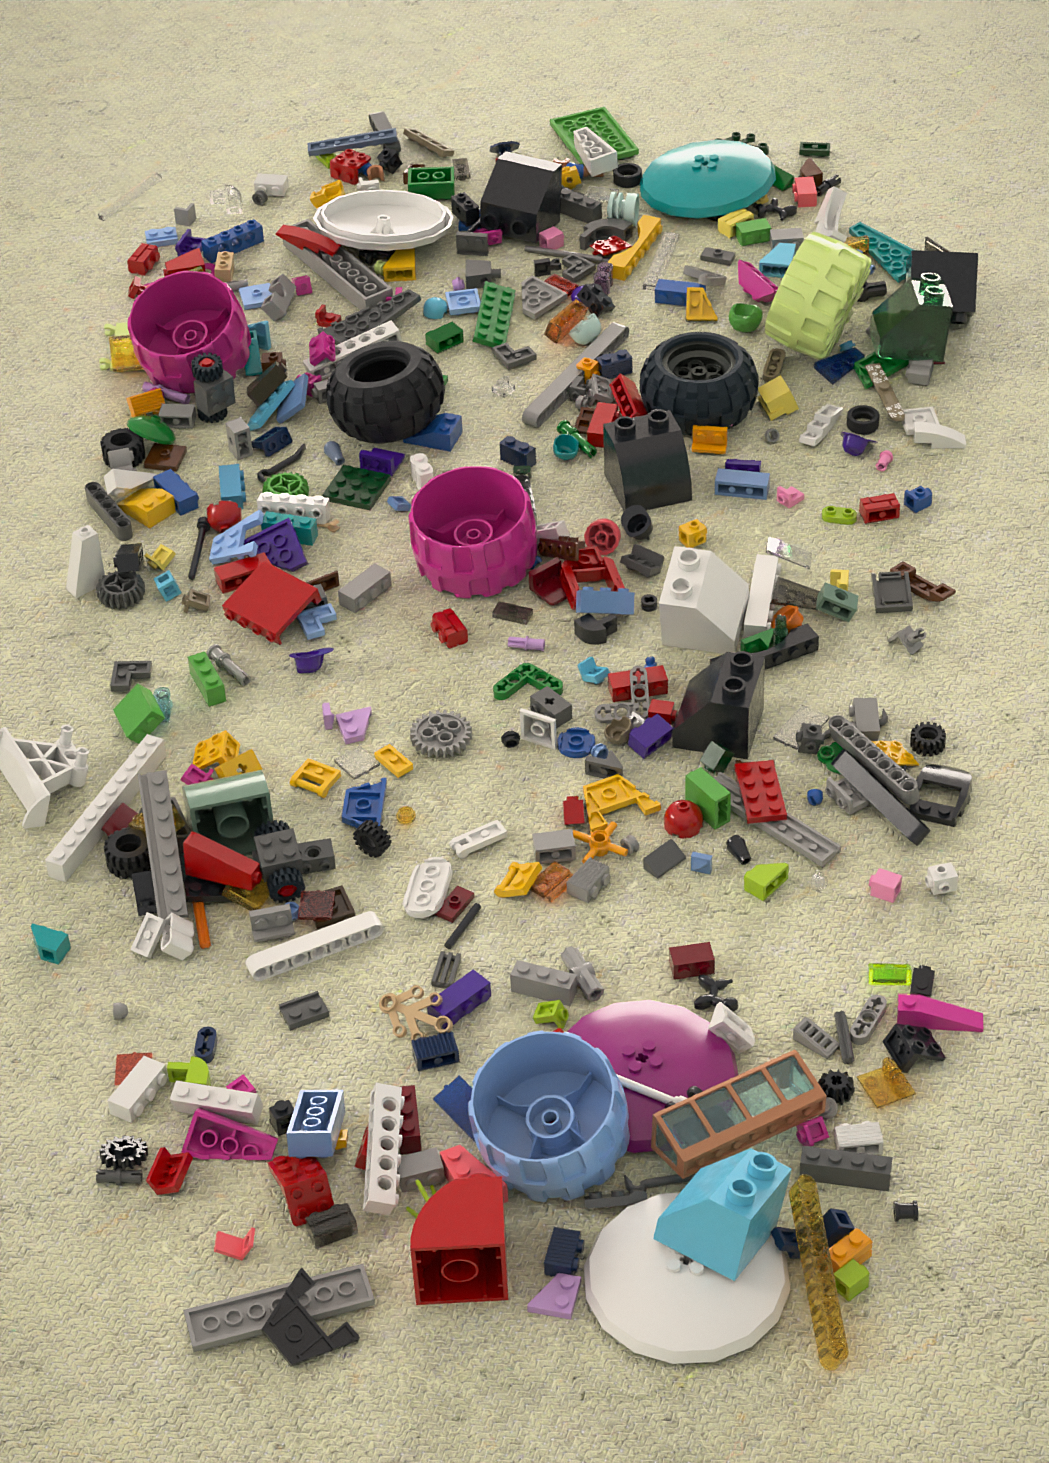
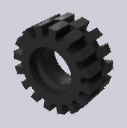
M921 722L920 726L916 724L915 728H912L910 746L913 751L917 750L916 754L920 755V753H923V756L929 754V757H931L933 753L938 755L939 752H943L946 733L941 725L937 726V723L934 722L933 725L930 722H927V724Z
M365 820L353 833V839L356 840L355 844L360 846L359 849L364 850V854L369 853L370 857L374 856V858H377L390 847L392 840H389L391 837L387 835L388 831L383 830V826H379L378 822L375 821L373 823V820Z

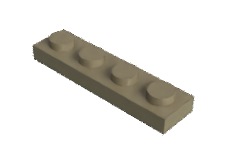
M404 129L403 135L407 136L411 141L418 142L419 146L427 147L428 151L436 152L442 158L453 156V149L416 129Z

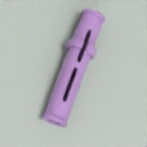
M144 382L142 386L143 392H148L150 389L157 387L161 388L166 399L181 404H189L190 395L167 389L163 385Z

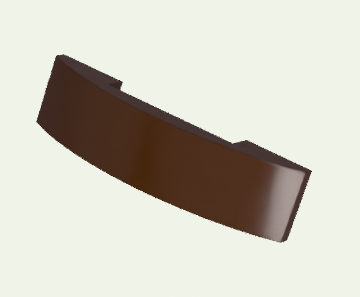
M904 561L890 569V572L901 571V579H904V572L908 571L911 592L923 599L941 602L956 593L955 589L944 583L937 586L916 574V568Z

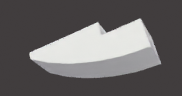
M914 422V443H931V449L966 448L964 434L939 424Z

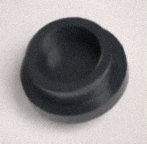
M507 731L501 736V742L507 748L515 747L519 744L520 735L517 732Z

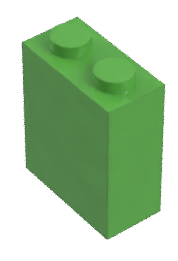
M138 683L113 709L126 737L138 744L147 734L150 735L165 719L151 690Z
M702 767L685 775V800H690L698 805L702 811L703 820L714 830L730 822L731 793Z

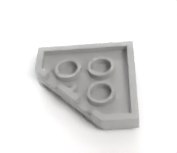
M533 275L521 282L523 314L533 319L538 318L568 298L566 292Z

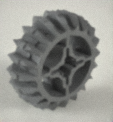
M115 570V572H108V575H103L102 579H99L96 593L99 601L106 608L127 609L128 606L133 607L134 603L139 604V600L143 599L145 583L136 572H118Z

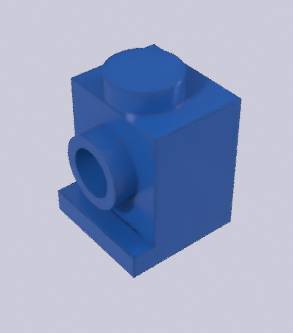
M922 486L911 491L907 489L904 494V505L914 513H917L932 505V491Z

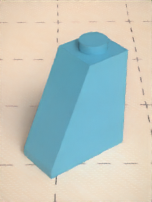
M779 243L760 260L759 271L766 277L783 278L796 254V244Z

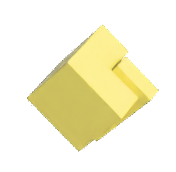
M781 375L758 387L760 396L757 398L771 421L785 413L789 415L799 409Z

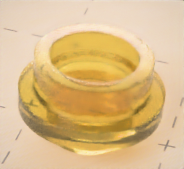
M403 806L399 808L396 819L401 824H410L416 819V813L411 807Z

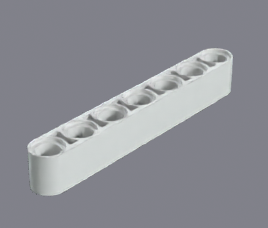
M368 911L255 953L247 958L245 964L255 981H263L377 938L383 933L384 927L373 911Z

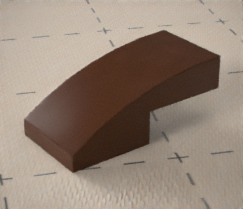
M581 407L579 417H577L575 428L578 429L579 433L587 434L595 408Z

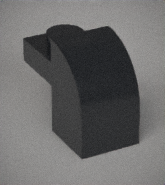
M590 613L574 620V634L587 644H604L607 642L606 636L617 632V617L613 613L600 620H596Z

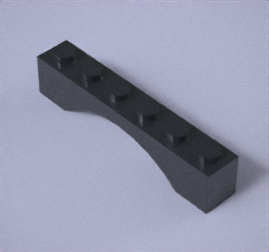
M807 623L791 629L787 637L776 646L751 654L753 656L765 657L766 670L818 651L819 636ZM722 655L710 659V664H712Z

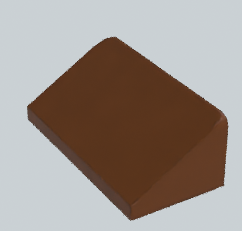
M338 571L306 583L312 586L321 584L325 592L340 586Z

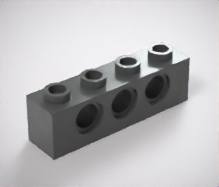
M331 838L297 843L302 858L304 874L336 869ZM253 850V860L259 863L256 850Z

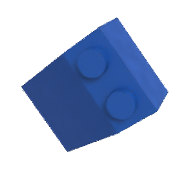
M453 413L436 415V418L426 428L409 438L403 439V443L451 452L463 432L462 416Z

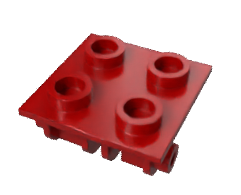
M618 236L609 237V239L604 241L599 240L590 245L594 249L593 255L600 254L603 256L632 247Z

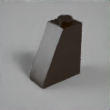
M275 361L247 387V396L258 407L288 377L286 366Z

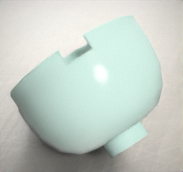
M594 313L587 316L588 320H581L568 333L576 343L581 345L592 343L601 333V323Z

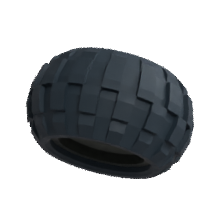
M688 332L661 342L650 353L649 358H646L640 372V394L648 414L656 409L670 410L682 434L693 436V425L728 427L729 429L742 422L747 417L748 411H752L756 401L759 375L750 354L745 348L739 346L736 341L711 332Z

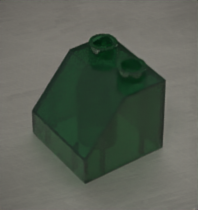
M923 273L920 278L908 279L872 312L869 331L877 358L944 361L953 306L944 280H940L941 277L939 275Z

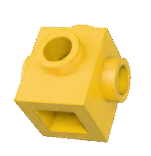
M576 166L562 168L561 185L573 189L576 185L582 183Z
M698 519L679 526V541L687 548H693L706 542L707 528Z

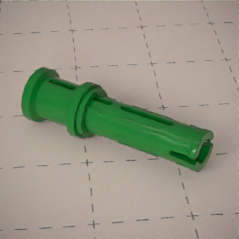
M563 420L558 424L557 432L575 437L579 441L578 447L588 457L592 458V455L595 456L597 454V449L579 434L578 429L570 425L569 421Z

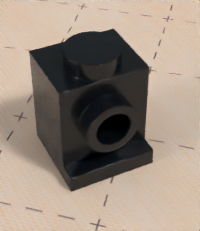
M279 1100L274 1106L269 1108V1121L278 1137L287 1133L294 1107L289 1100ZM289 1120V1123L281 1126V1121Z

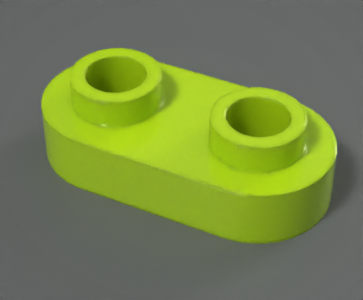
M827 506L822 509V520L828 523L852 525L857 521V512L852 508Z

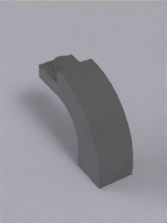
M614 218L592 221L584 226V232L579 237L580 249L587 250L596 241L609 239L612 236H618L626 242L633 236L632 223Z

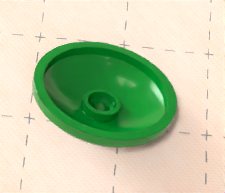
M156 415L135 416L127 421V427L131 431L147 440L161 444H173L176 440L172 429Z

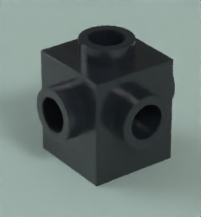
M385 147L377 156L379 165L382 166L383 170L394 174L403 164L399 158V153L395 149Z

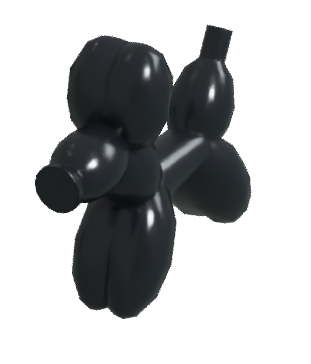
M773 198L770 205L764 206L763 204L755 203L753 206L758 210L759 218H764L766 213L774 211L779 213L780 220L783 221L786 217L797 213V206L794 205L784 208L778 207L777 198Z
M360 250L359 255L365 258L366 264H371L373 259L378 256L386 257L389 260L396 250L389 252L382 250H373L371 252Z
M699 975L698 982L700 986L708 990L709 994L696 998L694 1001L695 1009L704 1010L711 1006L716 1007L719 1002H722L732 1012L738 1009L737 999L727 997L722 1000L717 997L718 990H722L728 984L733 983L732 979H719L715 981L708 975Z

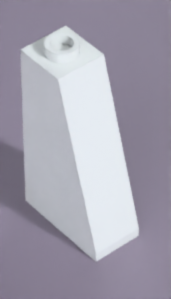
M89 525L81 527L72 533L66 589L75 598L96 589L99 579H102V576L105 575L98 533Z

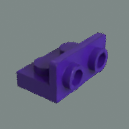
M727 459L725 469L760 472L761 461Z

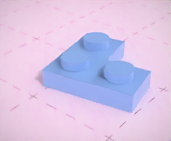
M331 603L303 610L297 616V620L307 640L324 636L325 630L322 623L337 620V616Z

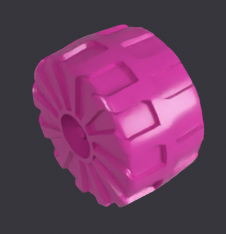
M197 271L176 272L151 283L150 286L138 295L133 303L127 327L135 355L153 384H160L167 389L183 394L195 393L193 381L196 378L193 377L191 361L194 360L195 356L198 357L199 354L202 356L203 353H206V355L212 353V355L217 354V356H220L223 369L233 376V380L236 378L238 369H242L246 365L250 356L248 347L251 344V335L245 314L230 286L216 278L215 275Z
M487 466L459 467L433 477L414 495L411 501V512L408 516L411 546L421 576L425 575L431 581L432 588L439 592L445 590L454 593L457 598L465 599L471 598L472 595L480 594L484 597L493 596L501 593L502 588L506 586L513 587L525 578L526 570L534 565L537 556L535 516L529 494L524 491L521 482L513 475Z

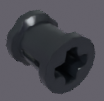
M913 1200L912 1203H898V1201H894V1221L899 1222V1219L918 1221L917 1200Z

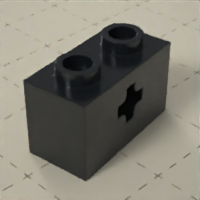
M465 192L451 196L452 213L466 227L473 225L480 217L479 206Z

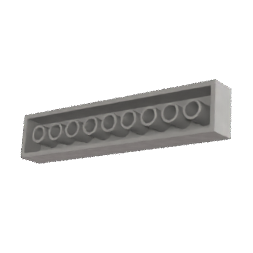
M309 219L291 225L321 234L317 225ZM283 240V245L359 310L367 307L371 309L377 306L378 302L383 301L385 303L386 297L393 296V290L388 284L342 246L332 257L321 250L318 254L307 247L301 250Z

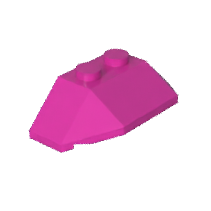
M739 259L738 280L739 285L744 288L743 291L752 295V299L757 302L773 301L778 287L751 263Z

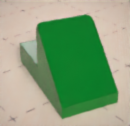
M771 628L741 639L740 651L751 654L772 648L774 646L775 630Z

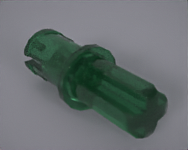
M781 614L775 618V628L773 630L775 646L783 641L788 634L786 616Z

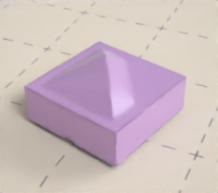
M329 702L323 703L322 710L325 729H333L335 715L330 711Z

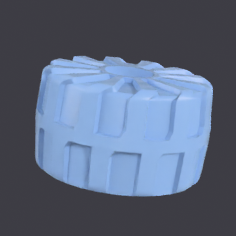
M534 1031L499 1046L476 1072L472 1081L471 1100L468 1102V1113L473 1136L482 1158L495 1175L502 1176V1181L507 1184L509 1191L515 1188L527 1194L530 1200L546 1202L548 1198L559 1197L569 1201L584 1196V1190L593 1185L603 1184L615 1172V1163L626 1153L630 1139L628 1105L619 1078L609 1059L599 1048H594L582 1040L580 1036L573 1033Z

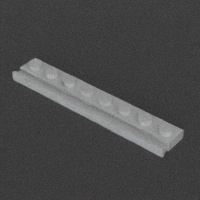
M167 771L149 772L145 775L138 774L157 915L164 920L171 913L187 918L188 912Z
M719 772L718 776L713 778L731 793V811L746 819L738 782ZM788 813L787 820L752 823L821 867L834 858L837 852H841L839 844Z

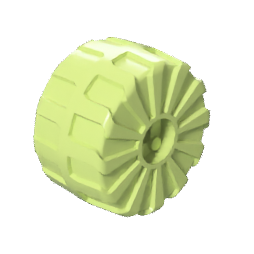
M818 232L809 234L793 257L772 301L764 329L766 335L792 350L815 359L823 360L827 358L832 352L835 343H838L841 338L845 324L850 321L854 313L852 310L853 305L863 293V285L869 277L872 265L870 257L834 238Z

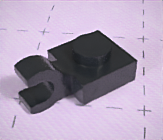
M549 258L533 260L535 277L551 275V271L562 269L559 258L553 259L551 262Z

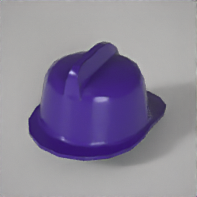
M840 433L843 437L842 447L844 451L852 456L861 455L868 443H878L852 433Z
M334 648L297 652L289 656L294 658L298 673H313L322 666L324 654L332 652Z

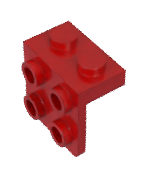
M346 149L330 160V175L332 178L341 179V181L356 185L358 183V169L371 161V156L354 151L353 149Z

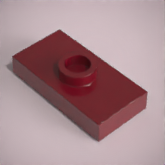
M457 885L444 900L443 906L435 915L453 923L475 898L474 892Z

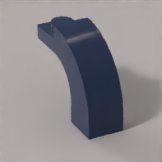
M830 1208L818 1221L807 1227L790 1229L776 1226L770 1233L780 1251H787L790 1259H802L825 1252L843 1237L849 1235L855 1227L846 1211Z

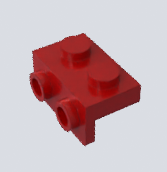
M165 1147L160 1148L146 1182L157 1195L179 1192L193 1157L189 1152L171 1155Z

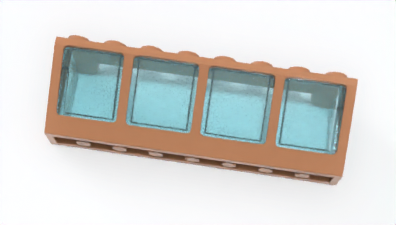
M793 1050L653 1114L651 1148L684 1179L697 1173L705 1166L742 1152L824 1113L826 1094L799 1053Z

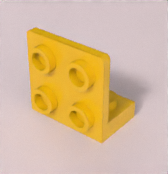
M226 730L217 733L196 745L193 765L201 770L216 762L221 765L238 756L240 744Z

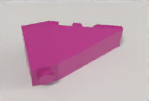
M897 994V1024H908L933 1030L983 1032V1013L920 994Z
M198 1108L194 1112L181 1153L189 1152L191 1156L202 1160H272L278 1138L220 1114Z

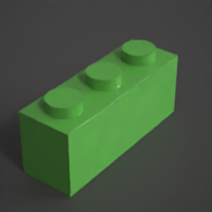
M206 652L188 656L190 675L207 705L210 707L226 702L224 684Z

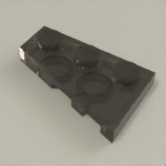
M778 576L770 604L792 605L798 608L817 610L816 602L819 591Z

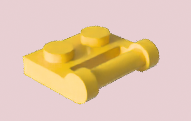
M308 758L291 777L290 785L304 788L317 793L321 798H325L330 788L341 777V771ZM302 778H306L308 780L321 784V786H317L310 782L302 780Z
M512 862L508 867L509 871L500 885L496 886L494 890L495 895L500 898L526 895L542 870L541 864L539 862L525 864Z

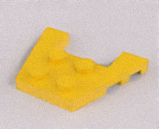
M619 774L583 786L590 833L607 828L608 823L602 816L603 814L634 803L639 806L645 816L661 810V804L657 800L655 802L651 800L647 793L638 791L634 784Z

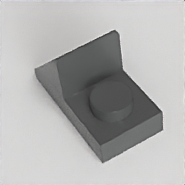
M612 750L606 759L587 755L585 759V774L603 779L616 774L623 777V766Z

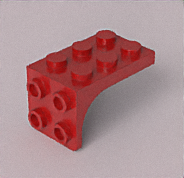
M278 1156L273 1161L267 1162L269 1171L283 1192L294 1226H300L335 1213V1205L327 1174L316 1157Z

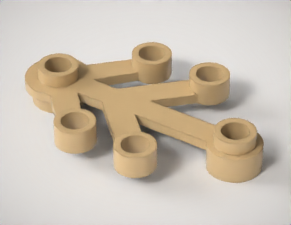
M414 985L410 990L397 996L393 993L383 995L380 998L379 1007L382 1012L389 1014L393 1025V1034L398 1038H403L407 1034V1029L400 1023L397 1012L405 1015L412 1041L415 1040L417 1035L425 1037L419 1031L416 1019L434 1026L439 1033L445 1034L452 1030L453 1023L448 1017L439 1016L436 1018L420 1011L431 1005H441L442 996L433 992L429 997L409 1006L401 1004L413 997L421 999L424 996L423 988L419 985ZM416 989H420L418 995H414ZM435 996H438L437 1002L433 1003V998ZM393 1001V1005L388 1007V1003ZM444 1023H448L446 1029H442ZM402 1028V1033L397 1034V1030Z

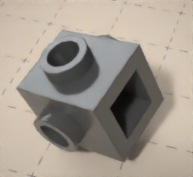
M802 723L800 731L797 730L795 737L798 744V753L817 754L820 745L824 744L825 739L821 725Z

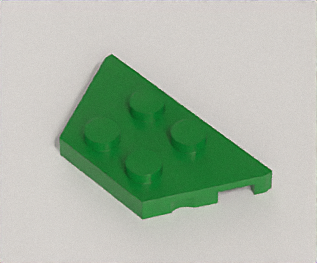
M876 350L855 362L854 370L865 389L873 386V383L865 365L880 363L886 377H889L908 366L909 359H912V357L907 356L906 359L898 358L896 353Z

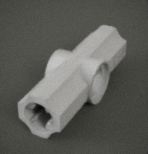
M572 946L565 948V951L561 953V959L568 968L569 973L577 974V985L587 1000H592L593 1002L599 1000L604 994V989L596 978L592 964L589 961H585L577 948Z

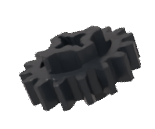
M123 1135L122 1138L115 1136L113 1140H106V1144H102L101 1149H99L101 1163L106 1164V1168L113 1166V1170L122 1168V1171H125L126 1167L134 1169L135 1165L141 1166V1161H146L148 1156L146 1141L142 1142V1138L134 1139V1135L130 1137Z

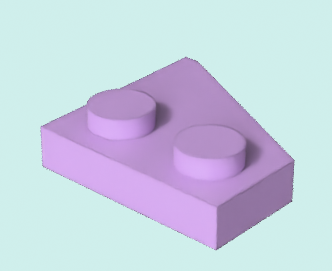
M371 706L335 715L345 744L365 739L369 717L372 715Z
M558 1273L528 1303L527 1311L571 1320L581 1286V1277Z

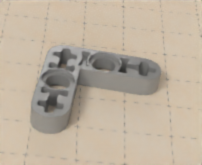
M685 265L683 274L698 278V283L706 286L725 285L727 279L724 275Z
M637 665L630 671L632 702L601 704L597 706L594 716L598 722L611 723L614 718L621 720L622 717L617 715L619 708H625L628 712L626 717L629 718L633 711L639 710V703L641 702L642 708L645 711L642 716L645 719L648 718L650 705L647 672L644 667ZM636 671H640V674H643L640 678L641 684H637V677L633 676L636 674ZM636 689H643L645 695L639 698L635 696L634 692ZM611 709H614L613 718H611V714H606L605 718H602L599 714L601 710H605V713H611Z

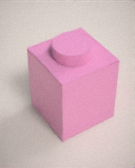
M554 226L540 232L539 246L555 250L563 247V232Z
M879 868L877 873L872 875L869 880V886L871 887L870 895L894 903L901 891L902 875Z

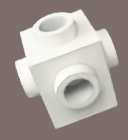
M951 862L928 867L925 883L927 888L931 889L933 895L957 891L958 875Z

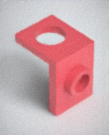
M252 1227L243 1239L218 1231L216 1233L214 1252L242 1261L253 1247L255 1228Z

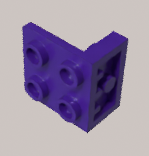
M373 448L372 451L361 450L359 453L360 468L390 474L391 477L405 458L403 453L380 448Z

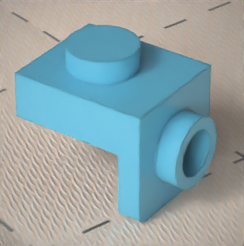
M588 657L578 664L581 677L585 682L599 684L610 673L608 668L596 666L593 657Z

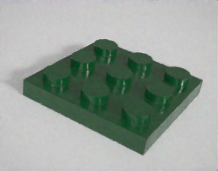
M343 465L322 496L329 498V501L332 503L371 511L391 481V475Z

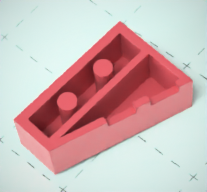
M461 1145L440 1152L444 1175L448 1182L454 1179L468 1178L477 1173L497 1177ZM502 1181L504 1203L508 1202L507 1184Z

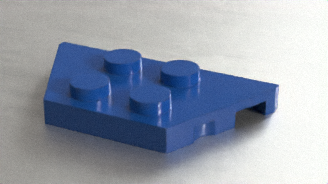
M381 778V782L370 785L368 782L358 787L346 789L342 823L358 828L365 820H373V823L376 821L380 826L387 778Z

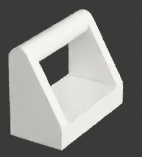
M719 1002L715 1007L708 1029L716 1036L723 1038L729 1047L738 1054L752 1048L755 1043L752 1028L722 1002Z

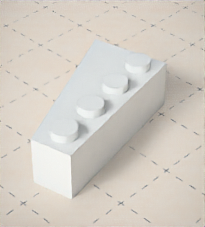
M588 127L573 131L575 149L591 177L618 168L617 151Z

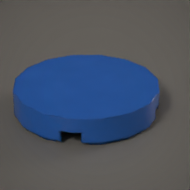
M579 727L567 729V732L559 734L557 739L560 753L570 758H583L590 755L591 749L596 745L593 733L590 734L589 730Z

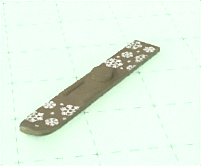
M880 363L865 365L889 417L894 421H904L905 413Z

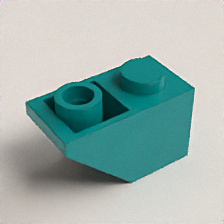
M32 923L30 926L32 936L41 960L59 965L71 949L68 934Z

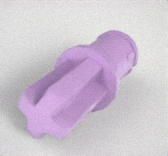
M526 636V638L509 637L508 647L524 648L525 651L527 649L544 651L545 639L529 638V636Z

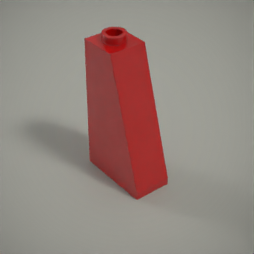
M193 831L183 842L186 875L250 891L261 882L262 872H260V863Z

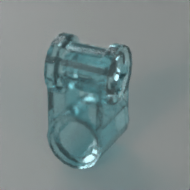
M160 687L154 691L153 696L165 717L162 722H169L173 702L170 700L171 693L168 688Z

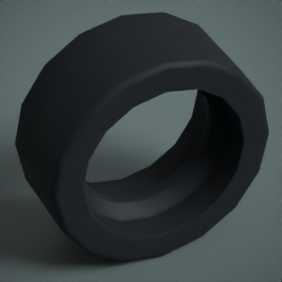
M622 163L613 170V180L617 186L633 188L640 184L642 169L639 165Z
M867 405L852 407L847 413L848 429L853 433L861 435L875 432L879 427V412ZM865 418V419H869L870 421H864V422H863V421H858V420H856V419Z

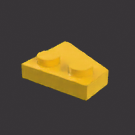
M687 287L686 321H717L718 317L707 298L704 288Z

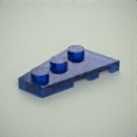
M854 347L815 362L814 369L833 385L853 370L854 363L864 358L865 355Z

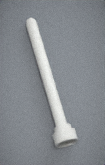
M617 1075L623 1087L665 1104L670 1101L678 1103L687 1099L684 1096H675L674 1098Z

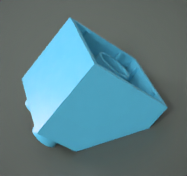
M752 1148L701 1168L658 1218L653 1239L735 1281L771 1236L770 1232L777 1226L792 1169L778 1162L771 1154L758 1152Z

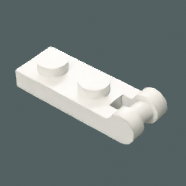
M495 820L453 838L449 842V846L452 850L456 851V855L460 859H464L469 853L506 838L507 831L498 820Z

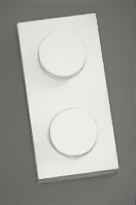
M147 912L130 950L151 959L167 920Z

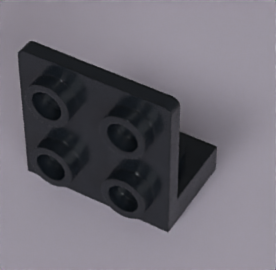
M151 870L133 873L132 881L138 916L146 915L147 912L150 914L157 913Z
M896 1023L882 1041L900 1072L908 1073L918 1058L944 1061L946 1058L941 1047L933 1038L932 1032L926 1027Z

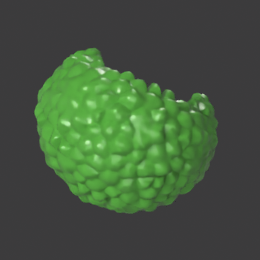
M736 303L729 311L730 325L736 331L752 332L761 324L763 311L757 305Z

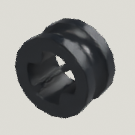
M651 594L644 595L641 598L642 610L646 612L656 610L657 597Z

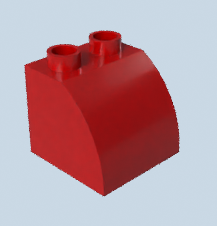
M477 1173L468 1178L454 1179L439 1189L422 1207L413 1225L410 1242L416 1305L509 1300L502 1176L491 1177L484 1173Z

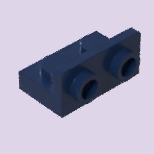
M274 427L251 441L252 448H260V450L264 451L266 457H270L293 442L287 427Z

